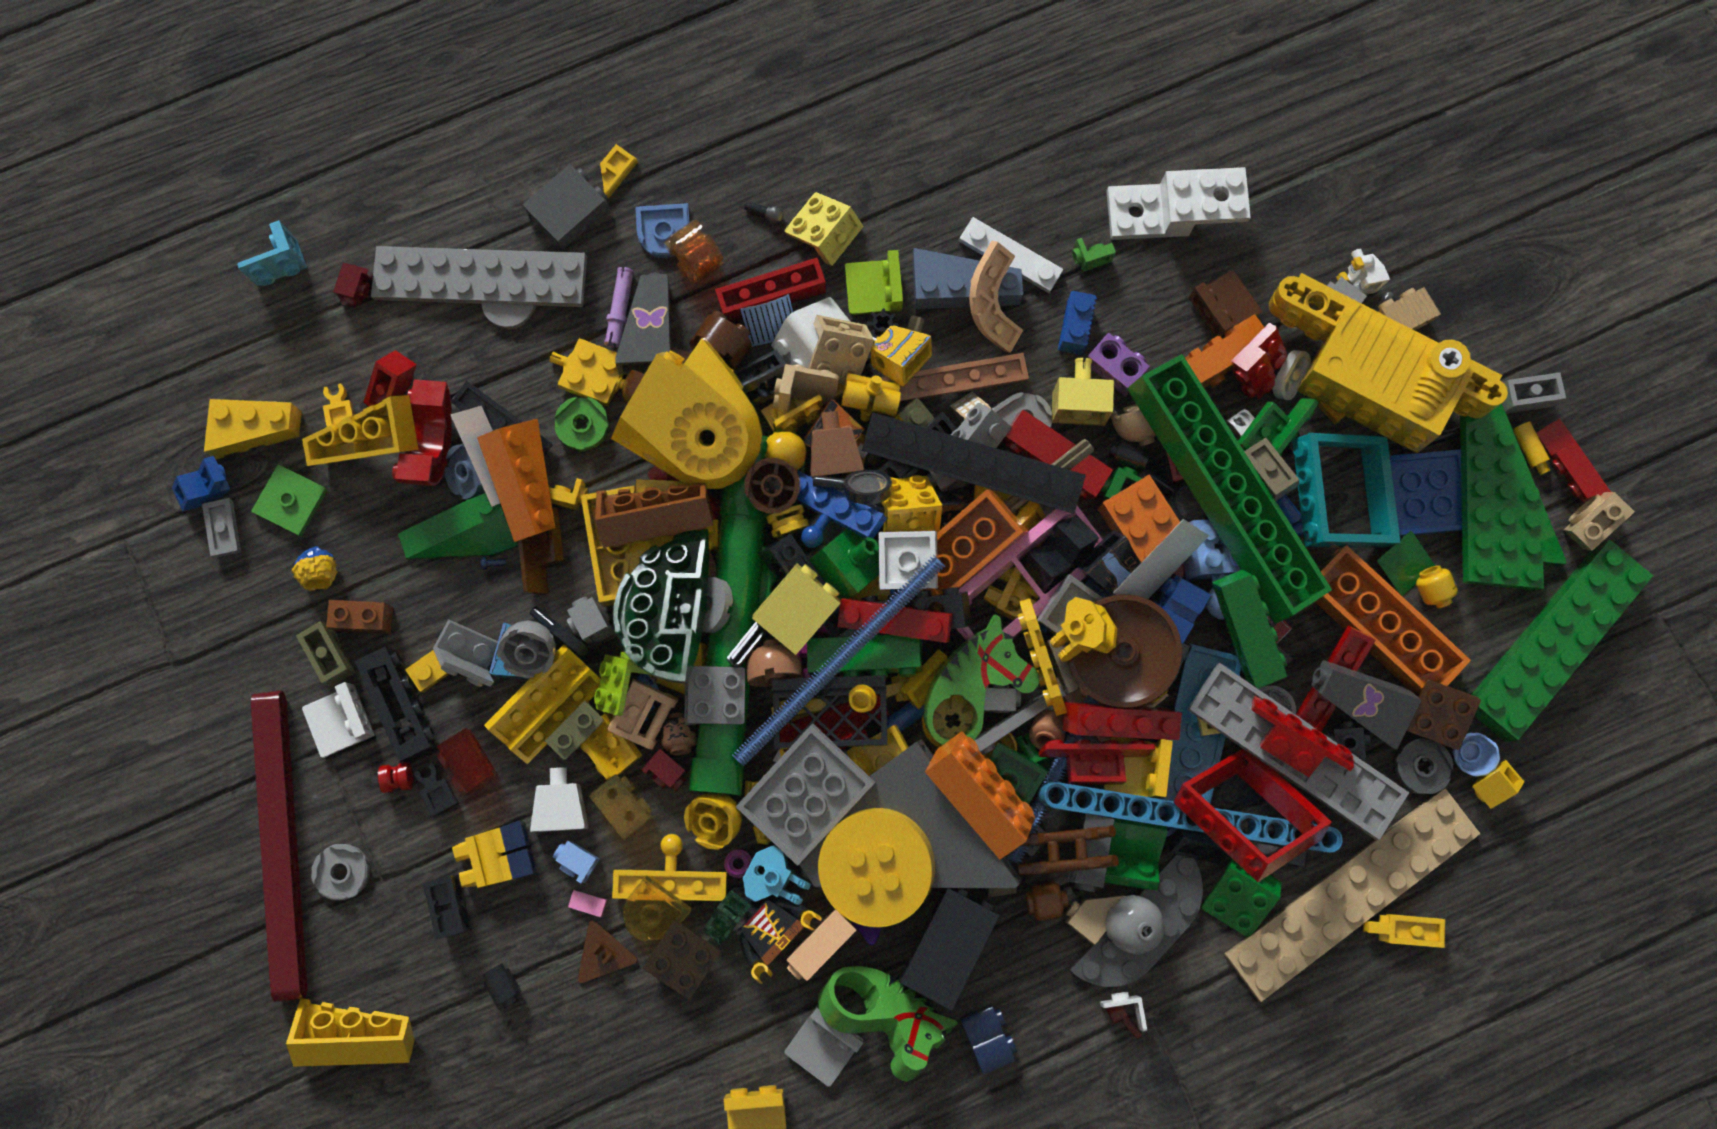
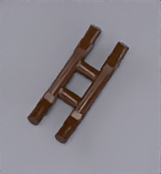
M1113 825L1069 831L1031 833L1027 841L1021 846L1047 845L1049 862L1019 863L1018 874L1038 875L1117 866L1119 860L1115 854L1088 857L1086 841L1114 837L1116 829ZM1075 842L1076 859L1060 860L1059 843Z

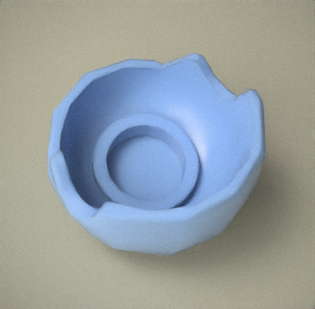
M1477 732L1467 733L1460 749L1453 748L1452 750L1455 764L1463 772L1475 777L1489 775L1497 768L1500 761L1497 744L1485 735Z

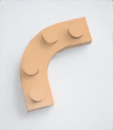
M991 241L971 279L970 309L974 322L980 332L1004 352L1011 353L1023 329L1006 317L1000 309L998 289L1015 255L999 242Z

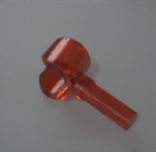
M1122 1006L1107 1009L1108 1015L1114 1024L1123 1021L1124 1025L1137 1039L1142 1036V1033L1131 1022L1126 1010Z

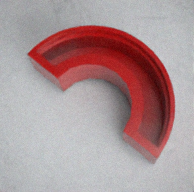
M414 379L413 387L408 390L407 395L410 397L418 450L407 451L405 454L399 453L398 463L394 464L392 475L393 479L400 484L436 486L444 475V468L448 462L446 455L451 445L452 417L450 414H452L450 392L447 382Z

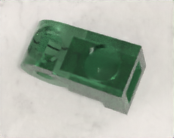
M730 890L717 906L702 932L711 936L721 946L751 905L734 891Z

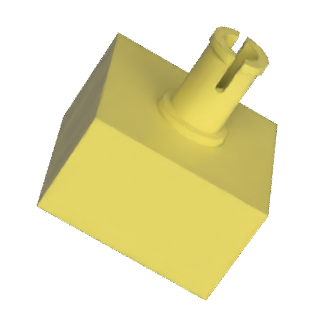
M1083 358L1075 359V378L1059 377L1052 392V423L1105 426L1113 413L1114 380L1091 379L1092 359H1085L1084 368Z

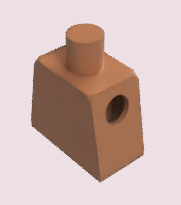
M838 411L821 413L823 429L812 430L811 477L864 470L852 427L850 425H839Z

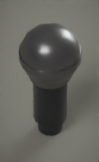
M746 202L744 210L765 217L771 224H778L783 219V210L778 206L765 207L752 202Z

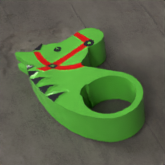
M996 614L992 616L985 630L967 639L946 659L929 686L924 704V724L931 736L942 745L952 738L941 736L935 731L933 714L937 706L942 701L950 698V695H960L970 703L973 710V720L971 726L964 734L975 740L983 726L986 687L989 684L1000 686L1011 684L1022 693L1033 692L1039 684L1037 670L1018 656L1012 642L1013 636L1002 631L1001 619Z
M863 966L844 967L837 970L821 989L818 997V1006L823 1019L835 1030L843 1033L886 1032L890 1048L895 1054L891 1062L892 1073L896 1078L906 1082L913 1080L925 1068L930 1051L933 1048L938 1049L946 1040V1034L950 1033L952 1028L958 1024L954 1019L939 1015L925 998L913 989L900 983L899 979L877 969ZM834 986L850 987L862 999L865 998V1007L868 1009L866 1014L857 1015L845 1010L836 999Z

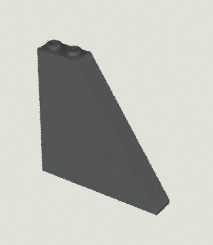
M922 739L869 777L875 781V784L838 822L840 823L855 812L869 808L891 809L912 819L926 834L933 849L935 878L932 888H1015L1022 881L1006 856L1000 860L925 773L933 755ZM827 835L799 864L802 876L806 881L812 882L814 887H821L818 874V860L821 847Z

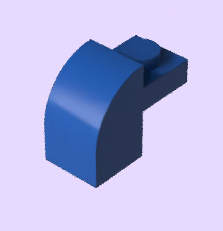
M212 456L202 460L198 471L176 476L172 490L182 511H187L221 498L230 490V487L226 481L224 468L222 465H218L215 457Z

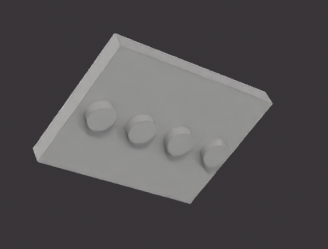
M811 724L740 801L736 808L798 866L875 784V781L814 724Z

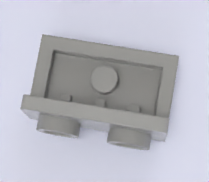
M977 403L969 410L967 417L951 435L997 448L1012 427L992 409Z

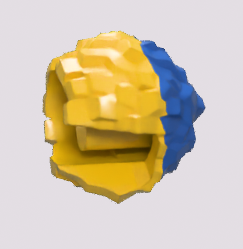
M318 546L309 548L298 556L291 570L294 578L297 579L304 589L309 591L328 589L332 582L335 581L338 573L336 560L333 555L327 550L320 549Z

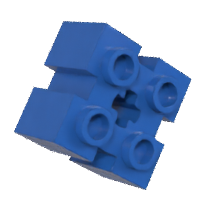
M1173 573L1160 586L1159 591L1163 593L1159 600H1152V602L1159 605L1172 618L1183 644L1194 626L1195 619L1198 614H1201L1211 594Z

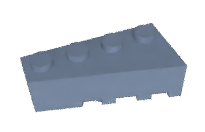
M913 248L912 265L915 309L970 307L971 279L980 261ZM1008 268L998 289V302L1000 306L1020 305L1023 297L1022 269Z

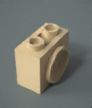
M1604 492L1601 496L1599 494L1593 496L1579 507L1569 518L1570 524L1563 531L1582 549L1592 551L1635 511L1615 492Z

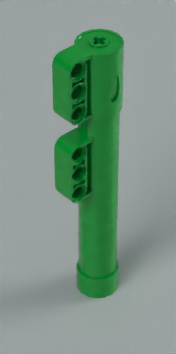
M762 436L760 453L754 465L766 458L767 436ZM805 462L798 471L804 473ZM747 474L739 481L721 489L719 508L721 524L715 577L728 583L732 591L733 604L729 606L727 613L730 614V617L723 628L715 633H709L705 667H733L727 661V657L756 622L752 619L753 614L772 593L773 584L779 585L758 554L766 548L765 537L768 524L766 517L773 513L757 510L749 498H747L744 482ZM795 502V503L792 505V507H793V506L800 505V504H798V503ZM747 660L741 666L745 669L744 723L699 724L696 757L692 759L689 791L742 796L745 765L743 766L732 754L736 756L734 752L739 753L737 749L741 751L739 747L743 748L742 744L744 745L750 694V684L747 681L746 671Z

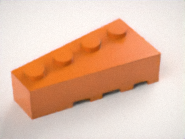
M1255 314L1225 332L1224 338L1217 336L1210 340L1202 348V352L1199 348H1196L1185 357L1204 388L1209 385L1214 388L1226 379L1224 375L1230 371L1236 372L1231 361L1265 328Z
M538 418L498 428L477 437L514 542L554 529L555 522Z

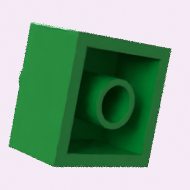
M848 529L844 530L809 559L824 582L829 583L839 592L837 596L839 599L852 598L879 575V545L877 541L873 538L865 539Z

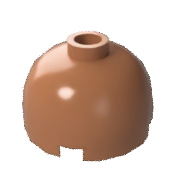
M778 640L764 641L763 646L756 648L747 660V681L751 686L772 687V679L803 678L799 655H795L783 644H780Z

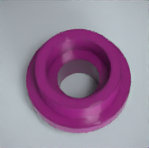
M733 850L725 858V870L730 876L741 878L745 875L752 862V858L744 850ZM736 858H741L744 862V866L741 869H736L733 865Z

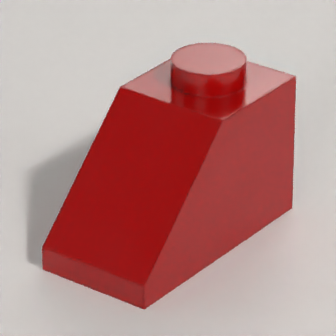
M396 350L375 361L363 403L371 406L382 402V400L390 396H403L411 385L417 364Z

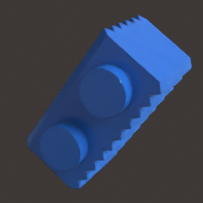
M1071 291L1067 300L1058 345L1059 351L1082 355L1085 352L1097 300L1095 295Z

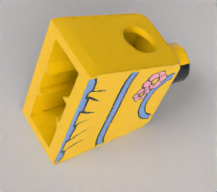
M890 326L881 336L871 333L874 339L870 350L872 367L903 387L932 356L930 335L898 326Z

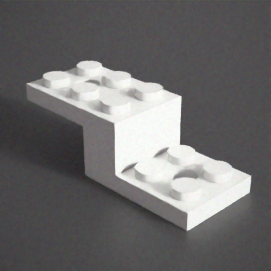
M1245 167L1166 171L1160 184L1108 186L1107 188L1111 240L1189 236L1195 224L1248 222L1251 218ZM1218 190L1223 191L1227 195V200L1218 201L1213 193ZM1130 207H1138L1142 211V216L1133 217L1128 209Z

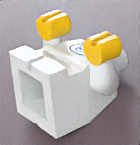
M1356 249L1351 253L1354 261H1351L1352 264L1348 267L1349 274L1341 272L1338 274L1339 276H1336L1337 281L1343 277L1349 283H1353V286L1365 295L1378 292L1390 280L1385 266L1374 254L1364 255L1361 249Z

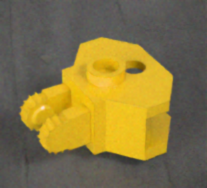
M1074 597L1066 605L1065 622L1061 624L1062 630L1050 640L1054 648H1059L1070 640L1071 643L1058 654L1060 660L1065 662L1080 652L1084 651L1087 653L1091 649L1106 654L1116 647L1118 629L1103 606L1094 604V602Z

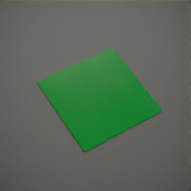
M1412 531L1400 540L1401 543L1395 544L1377 560L1401 596L1416 585L1421 571L1435 566Z

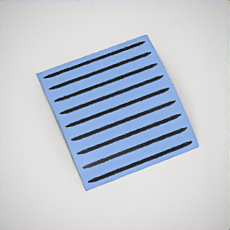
M789 294L764 304L741 308L745 327L750 331L748 337L751 340L752 346L774 341L785 319L793 313Z

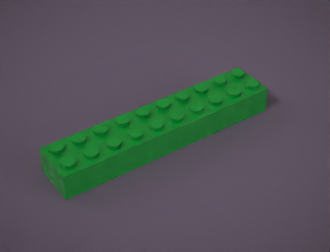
M1183 354L1142 375L1127 388L1128 392L1239 568L1256 576L1260 584V590L1258 591L1260 599L1267 605L1273 622L1276 624L1295 615L1332 591L1330 585Z

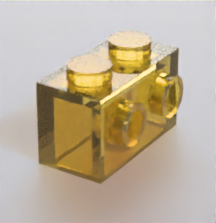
M615 774L592 792L589 797L621 838L628 840L653 819L649 814L653 810L643 797L638 800L632 791L635 787L626 776L621 778Z

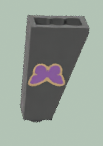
M654 272L640 276L615 358L618 375H628L631 370L645 374L657 353L672 351L668 274Z
M1325 660L1322 661L1320 667L1313 674L1311 685L1323 697L1389 746L1398 749L1421 702L1418 696L1407 688Z

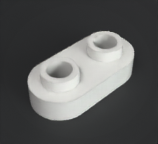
M1293 350L1287 356L1272 388L1276 398L1291 400L1296 395L1297 388L1311 365L1310 355L1306 351Z

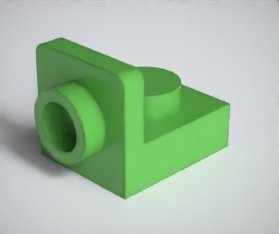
M1082 238L1076 239L1074 249H1072L1074 262L1076 265L1080 264L1082 272L1111 263L1116 253L1112 243L1107 245L1103 243L1096 244L1087 251Z

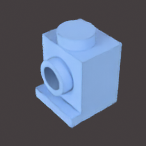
M567 841L566 844L561 843L553 855V858L556 859L555 861L562 864L559 868L561 871L571 877H574L575 874L579 875L576 880L579 883H586L600 858L573 841Z

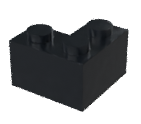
M1077 515L1067 521L1065 519L1059 521L1054 526V534L1046 545L1040 549L1035 547L1026 556L1027 561L1024 568L1044 594L1060 583L1067 574L1072 573L1077 568L1075 564L1095 547L1099 539Z

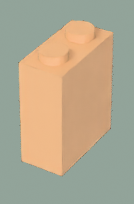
M834 909L815 931L787 958V961L790 963L787 969L798 980L803 977L808 981L851 937L856 928L847 918Z

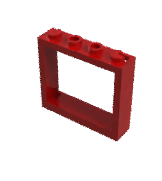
M1244 749L1239 750L1183 783L1173 802L1257 882L1321 841L1332 823L1330 819L1275 770ZM1238 774L1303 835L1267 858L1201 795Z

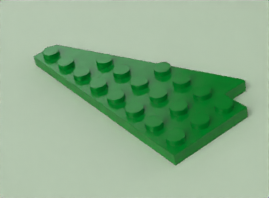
M1500 404L1482 418L1460 415L1463 583L1528 590L1544 589L1543 565L1562 566L1566 564V558L1504 407Z

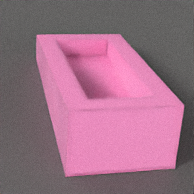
M573 890L568 907L602 917L607 899Z

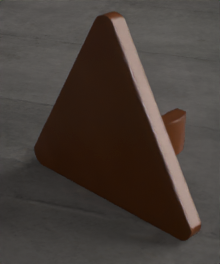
M592 920L588 925L577 980L579 983H584L637 963L638 959L600 924Z

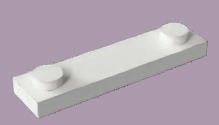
M972 217L960 236L959 242L981 255H984L991 241L999 242L1015 255L1010 267L1022 269L1023 279L1047 293L1051 292L1063 272L1061 267Z

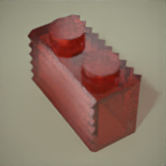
M463 729L437 746L441 752L437 757L445 769L450 767L455 776L451 780L460 793L464 791L465 794L471 795L499 777L470 729Z

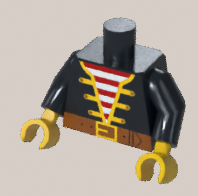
M746 896L736 908L748 918L740 927L742 932L739 940L743 957L752 970V977L759 984H762L760 980L762 972L766 971L771 977L773 975L772 971L767 966L804 927L815 931L810 926V922L813 918L821 921V916L813 911H809L802 904H794L782 897H776L772 900L768 898L759 906L754 900Z

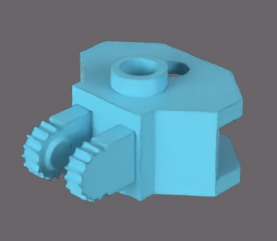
M776 845L756 852L743 876L745 894L755 902L774 895L776 897L782 896L794 904L800 905L803 899L799 895L785 889L789 880L803 889L809 890L811 886L810 882L794 874V870L789 867L788 856ZM760 865L765 869L763 875L758 871Z

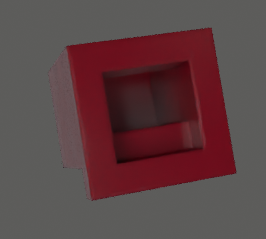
M343 262L333 293L340 299V303L352 308H356V305L361 306L363 299L367 298L369 294V282L373 281V274L369 269Z
M659 749L642 768L645 774L649 775L653 772L652 779L663 789L668 785L677 792L687 780L684 777L687 771L662 749Z

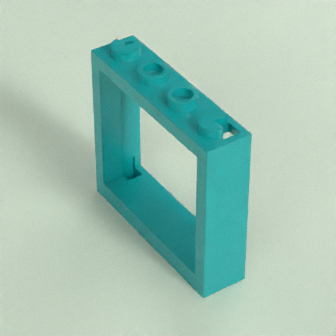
M1308 433L1293 440L1296 476L1299 479V506L1301 509L1305 547L1342 548L1347 545L1349 548H1385L1401 543L1387 437ZM1319 446L1361 448L1371 534L1329 533Z

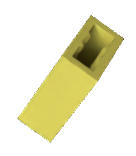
M796 564L755 611L752 617L754 621L795 655L840 605V599L837 597L839 592L829 583L823 586L815 579L818 576L817 573L806 564L803 567Z

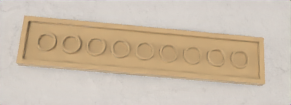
M1446 788L1433 794L1387 829L1380 840L1374 839L1224 955L1256 999L1262 1002L1480 835V832Z

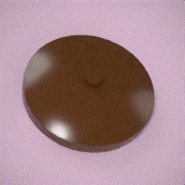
M1113 595L1095 602L1094 604L1105 608L1118 629L1116 647L1107 654L1092 649L1087 653L1082 651L1068 660L1075 680L1089 696L1111 707L1135 708L1156 700L1173 684L1181 666L1182 642L1174 621L1159 605L1136 595Z

